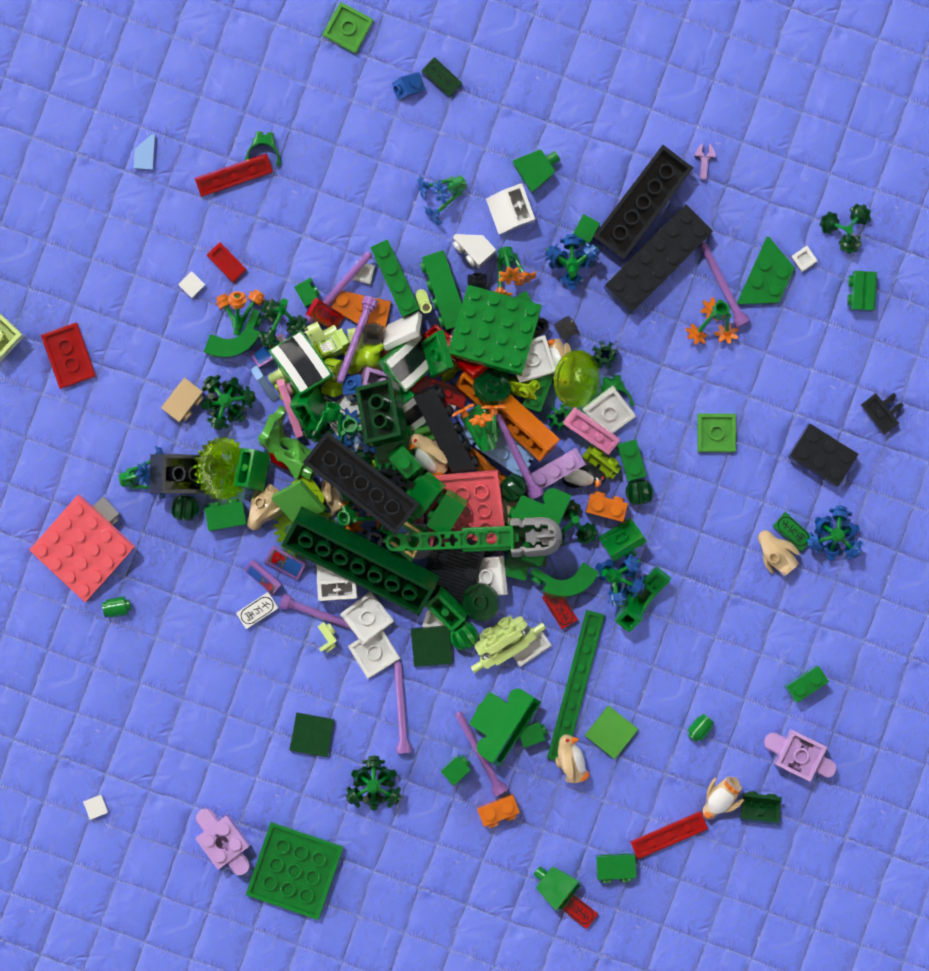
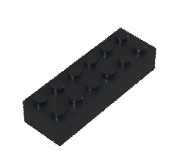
M662 145L595 233L593 240L621 261H624L694 167Z
M686 204L604 285V288L631 314L712 234L713 230Z
M328 431L303 461L305 465L395 535L420 504L415 498Z

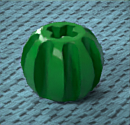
M560 404V410H557L555 405L550 409L554 414L550 415L547 413L546 419L553 420L548 426L552 428L556 425V432L560 433L562 426L566 428V431L570 429L564 425L563 421L558 423V418L555 417L562 413L564 414V419H566L572 411L571 408L565 411L564 404Z
M466 621L462 622L454 631H450L452 645L460 650L471 648L478 640L477 629L472 623Z

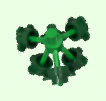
M220 375L215 377L208 376L204 380V386L201 390H207L209 394H207L205 402H202L201 407L209 411L212 418H207V421L211 423V427L214 429L222 430V428H229V425L226 424L227 420L230 423L233 421L243 422L245 420L244 413L247 410L245 405H249L250 409L253 408L252 402L256 400L254 391H250L249 386H246V390H244L239 385V380L236 377H232L229 381H223L222 384L219 381ZM220 386H222L225 394H222L219 390ZM241 400L242 402L241 406L239 404L231 405L234 401ZM229 407L227 410L228 417L226 418L223 416L225 408Z
M369 756L368 760H362V763L366 764V766L359 770L354 769L351 772L355 788H346L348 792L346 799L349 804H354L359 808L360 802L363 801V803L370 806L372 811H375L380 804L385 802L388 803V808H391L393 804L399 803L401 788H392L395 786L394 780L397 772L394 769H387L386 766L381 767V764H385V760H380L379 756ZM369 770H372V776L368 773ZM376 770H380L378 780H376ZM380 784L383 786H389L391 788L388 791L380 788ZM367 785V788L361 791L357 788L359 786Z

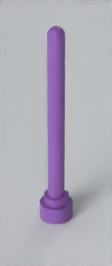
M701 243L700 248L735 315L733 316L735 319L733 322L736 328L750 322L748 315L741 312L707 243Z
M366 252L322 302L330 305L372 258V253ZM305 314L304 317L311 324L317 322L316 320Z
M364 296L361 303L363 305V312L337 377V382L340 384L346 378L370 312H373L379 301L369 296Z
M496 414V423L528 485L527 494L529 498L535 499L543 495L542 487L538 486L537 483L535 484L502 415Z
M284 593L279 608L284 610H291L292 608L351 630L343 618L298 603L290 595Z
M396 661L394 663L400 739L398 746H396L397 754L412 753V745L407 741L402 663Z
M457 712L456 718L493 784L491 785L493 788L491 791L495 797L508 790L506 784L499 781L489 761L478 753V741L463 713Z

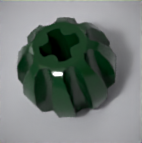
M604 340L598 343L601 348L593 346L591 351L596 352L597 355L591 356L592 361L599 360V363L596 365L601 368L602 363L606 364V369L612 368L610 361L615 364L618 362L619 359L613 355L619 354L618 348L612 350L611 346L614 343L610 341L608 346L604 345ZM602 350H603L604 352H607V351L609 352V355H608V358H609V359H607V358H603V359H602V358L600 357V356L602 355V352H601Z
M510 474L500 483L502 498L510 503L517 501L527 490L525 480L517 474Z
M638 479L628 483L625 494L631 504L643 505L652 501L654 489L648 480Z
M177 496L171 503V514L177 520L191 521L198 515L199 504L194 497Z

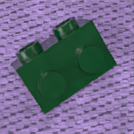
M754 791L743 794L742 799L744 801L741 804L740 821L779 825L782 797H778L776 794L761 795Z

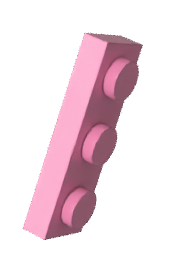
M284 378L276 380L296 438L303 436V428L290 408V395L293 394L290 384H285Z
M576 407L573 408L563 421L564 425L608 455L620 442L619 437Z

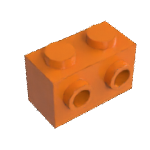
M595 491L594 494L589 495L585 513L623 522L628 503L624 502V498L613 496V499L606 498L605 493Z
M513 793L477 807L483 826H488L489 828L499 825V821L506 819V821L513 820L520 813Z

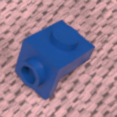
M419 72L402 76L392 82L393 91L398 100L426 90Z
M360 374L346 376L343 382V395L350 402H357L355 388L362 386V376Z

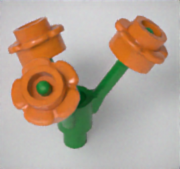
M256 289L254 292L249 291L248 299L252 302L243 315H240V309L247 302L244 293L235 291L230 296H227L225 293L216 298L217 302L215 305H218L220 310L225 308L230 317L232 327L234 328V335L241 334L243 322H245L254 305L261 306L265 301V295ZM229 306L235 309V315L232 313Z

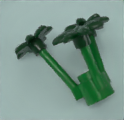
M334 402L326 403L325 410L322 412L316 429L302 431L305 438L312 439L316 443L320 441L321 436H324L327 431L334 434L335 431L330 429L331 425L327 424V422H335L336 420H338V436L341 438L343 413L340 412L341 406Z

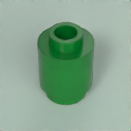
M125 596L102 602L104 617L114 618L128 615V611H131L130 600H126Z
M703 713L687 729L690 732L688 736L695 742L698 740L702 742L713 729L714 722Z

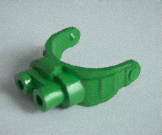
M256 131L255 138H253V142L247 151L245 160L249 159L253 148L259 145H267L275 150L277 154L276 164L279 167L281 161L279 152L276 149L274 133L267 132V135H263V132Z
M615 375L612 379L610 377L602 378L603 384L601 385L602 391L600 395L614 386L616 390H621L628 395L629 404L633 407L634 402L631 394L625 388L624 382L621 380V375Z

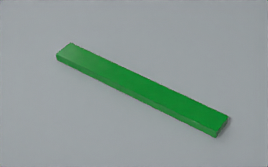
M589 610L585 612L547 759L556 761L559 741L563 735L567 734L573 737L604 614Z

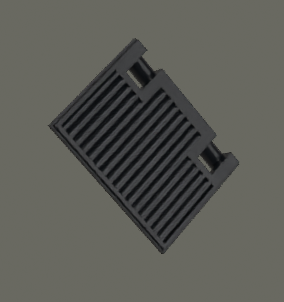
M451 535V538L448 539V542L451 543V546H455V542H458V538H455L454 535ZM437 536L434 538L432 547L437 546L439 543ZM467 538L469 545L477 543V541ZM463 549L431 550L425 569L440 576L434 591L441 585L462 605L465 590L476 582L485 551L463 552Z

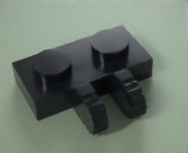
M875 393L860 404L883 435L899 424L893 414L904 406L902 402L896 404L891 410L886 406L887 403L895 399V393L883 401Z

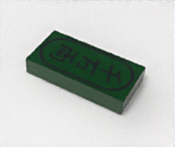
M435 57L421 70L448 97L462 85V82Z

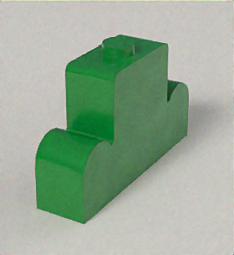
M551 488L543 494L542 503L526 496H521L516 507H511L507 517L510 518V521L511 518H520L523 521L524 518L544 517L550 518L559 525L571 495ZM526 526L525 528L514 527V532L519 534V538L526 540L525 533L530 532L531 529H534L535 532H541L542 528H548V526H541V529H537L535 526ZM525 542L521 547L535 548L538 544L541 547H548V545H542V542H536L535 545ZM523 554L520 558L540 568L545 556L526 557Z
M519 688L513 689L509 693V702L489 692L483 702L477 706L476 712L470 720L471 726L486 735V738L480 739L477 744L478 753L501 767L541 704L540 700Z

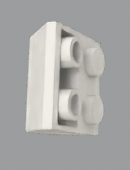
M522 183L486 198L499 235L535 222V217Z
M455 234L453 236V247L460 254L464 252L467 256L466 261L473 268L476 266L479 269L496 254V249L483 235Z
M317 564L318 601L358 598L357 584Z

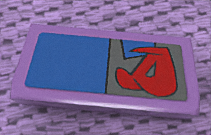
M282 332L276 336L280 343L286 340ZM263 344L249 352L259 369L273 361L268 352L271 348L265 347Z
M272 546L264 562L296 580H299L307 563L275 546Z
M251 560L245 568V572L272 595L282 586V583L255 560Z

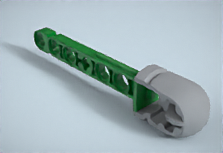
M511 518L510 526L462 528V531L410 533L408 535L405 533L391 534L386 539V546L394 552L406 551V549L411 551L463 549V552L511 550L513 557H521L523 554L526 557L550 555L557 551L561 545L562 532L560 526L550 518H524L523 521L520 518ZM526 526H535L537 529H541V526H548V528H542L541 532H535L534 529H531L530 532L525 533L526 542H530L532 545H535L536 542H542V545H548V547H541L538 544L535 548L520 547L515 549V543L519 542V534L514 532V527L525 528ZM490 533H494L497 536V541L494 544H489L486 541V537ZM470 534H475L478 538L475 545L467 543V537ZM441 535H445L444 539H450L451 535H454L455 538H458V542H455V546H451L450 542H444L445 547H441L443 542ZM413 536L418 537L420 541L419 545L415 548L409 545V539ZM431 536H437L439 539V543L435 547H431L428 544V539ZM393 537H397L400 540V545L397 548H392L389 544Z

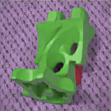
M280 405L274 414L269 415L266 425L258 437L259 445L268 451L270 460L283 469L290 470L295 479L303 476L311 480L316 472L305 465L303 461L313 449H308L297 438L286 437L283 430L284 425L282 424L286 409ZM281 446H286L288 450L283 449Z

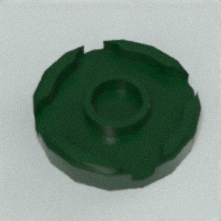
M488 369L474 379L473 390L476 396L483 402L498 405L507 400L510 395L511 385L503 374Z
M477 583L465 590L462 605L470 618L483 622L497 614L500 607V599L492 586L486 583Z

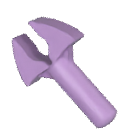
M702 143L695 152L694 157H699L701 160L700 180L704 181L707 180L708 161L710 158H715L716 154L711 144H709V153L705 157L702 152Z

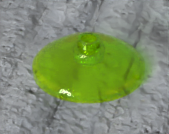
M573 350L566 353L560 359L555 369V392L559 400L568 407L579 408L587 405L595 396L599 386L597 363L586 351Z

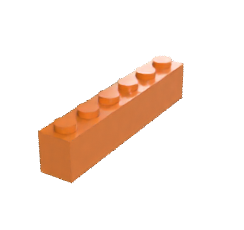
M463 372L455 385L477 405L480 404L481 407L484 405L493 406L483 402L476 396L473 390L474 379ZM511 394L505 402L498 404L506 406V408H498V413L502 415L511 436L535 458L541 461L554 450L560 439Z

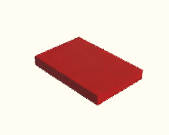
M77 322L41 335L59 389L97 377Z

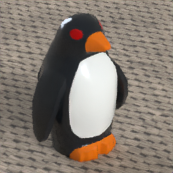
M584 458L582 459L586 465L561 478L566 486L572 488L595 485L598 488L606 481L605 473Z

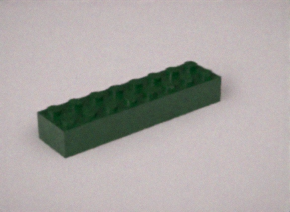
M302 506L281 545L418 616L432 595L440 577Z

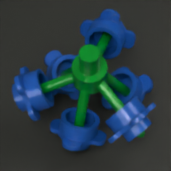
M567 234L566 238L560 239V243H564V248L570 250V258H567L568 253L565 250L561 251L557 247L558 243L555 246L550 245L549 248H546L545 253L547 256L545 261L550 260L548 265L551 269L555 267L563 269L566 267L567 272L564 277H561L560 282L567 285L569 290H575L578 284L583 283V277L579 276L578 273L579 268H586L587 266L592 268L595 264L593 260H599L597 256L599 254L598 247H595L594 244L590 246L588 243H586L587 246L583 248V251L577 250L575 252L576 257L574 258V250L578 249L579 243L583 242V238H578L576 234Z
M838 505L835 509H829V512L833 513L832 518L837 521L836 529H833L832 518L828 515L824 518L817 517L814 520L816 524L815 535L809 532L810 539L807 541L810 549H814L816 554H819L820 549L821 552L826 554L828 560L833 561L835 557L843 554V549H841L838 543L840 541L846 545L844 552L847 554V560H850L852 557L857 558L861 554L863 542L859 541L857 543L854 541L860 527L858 524L851 523L848 519V516H852V512L848 511L847 507ZM830 533V536L824 538L820 536V534L827 535Z
M632 554L626 556L625 561L621 563L618 570L614 568L611 559L596 564L595 569L599 572V579L602 581L607 579L609 582H612L608 592V603H612V606L620 607V605H623V601L627 600L625 598L627 591L633 593V598H635L637 593L641 594L644 591L645 584L642 583L644 577L636 578V572L640 573V567L642 566L637 556L634 557ZM622 573L633 578L632 582L622 578Z

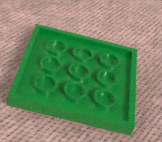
M468 285L449 345L451 357L522 376L542 305Z
M271 821L246 895L319 920L344 846Z

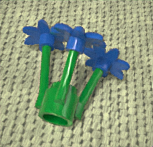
M421 175L417 178V182L420 185L418 189L421 190L420 195L422 198L427 199V190L430 187H434L435 189L432 190V193L437 194L436 201L441 200L443 203L438 209L434 210L426 205L424 206L425 214L430 216V220L439 226L442 224L438 219L440 212L457 197L463 195L462 191L467 189V183L461 175L432 183L422 180ZM448 191H449L451 194L454 193V195H453L451 198H450V196L448 195Z
M345 408V415L342 418L343 430L341 431V438L337 435L334 436L346 446H351L353 441H346L347 435L352 436L358 432L363 440L364 437L362 428L357 424L361 420L360 418H355L358 411L354 410L350 414L348 408ZM364 441L358 444V446L364 447V453H367L369 449L376 453V447L366 445Z
M155 446L157 451L155 454H163L162 448ZM150 460L137 464L133 468H128L126 472H121L119 474L120 485L122 487L129 486L130 490L136 488L150 489V467L147 468L150 465ZM159 493V500L164 499L165 493Z

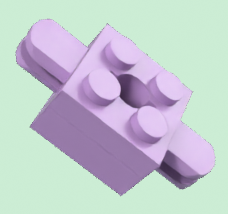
M792 729L789 730L786 738L773 732L767 734L764 739L765 747L777 754L773 763L811 782L814 773L829 778L836 772L835 763L823 756L827 749L826 746Z
M208 808L200 810L196 815V822L204 832L195 838L217 869H220L227 863L236 875L245 874L249 870L250 862L243 854V851L251 845L229 814L218 820L212 810Z

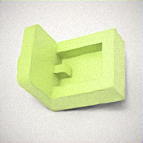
M323 622L317 627L328 643L319 648L321 652L323 650L329 652L336 647L334 643L338 640L334 636L336 631L332 625Z

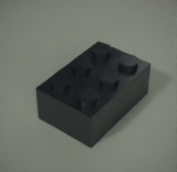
M809 423L787 457L831 485L838 487L859 454Z
M150 454V493L211 494L212 455Z

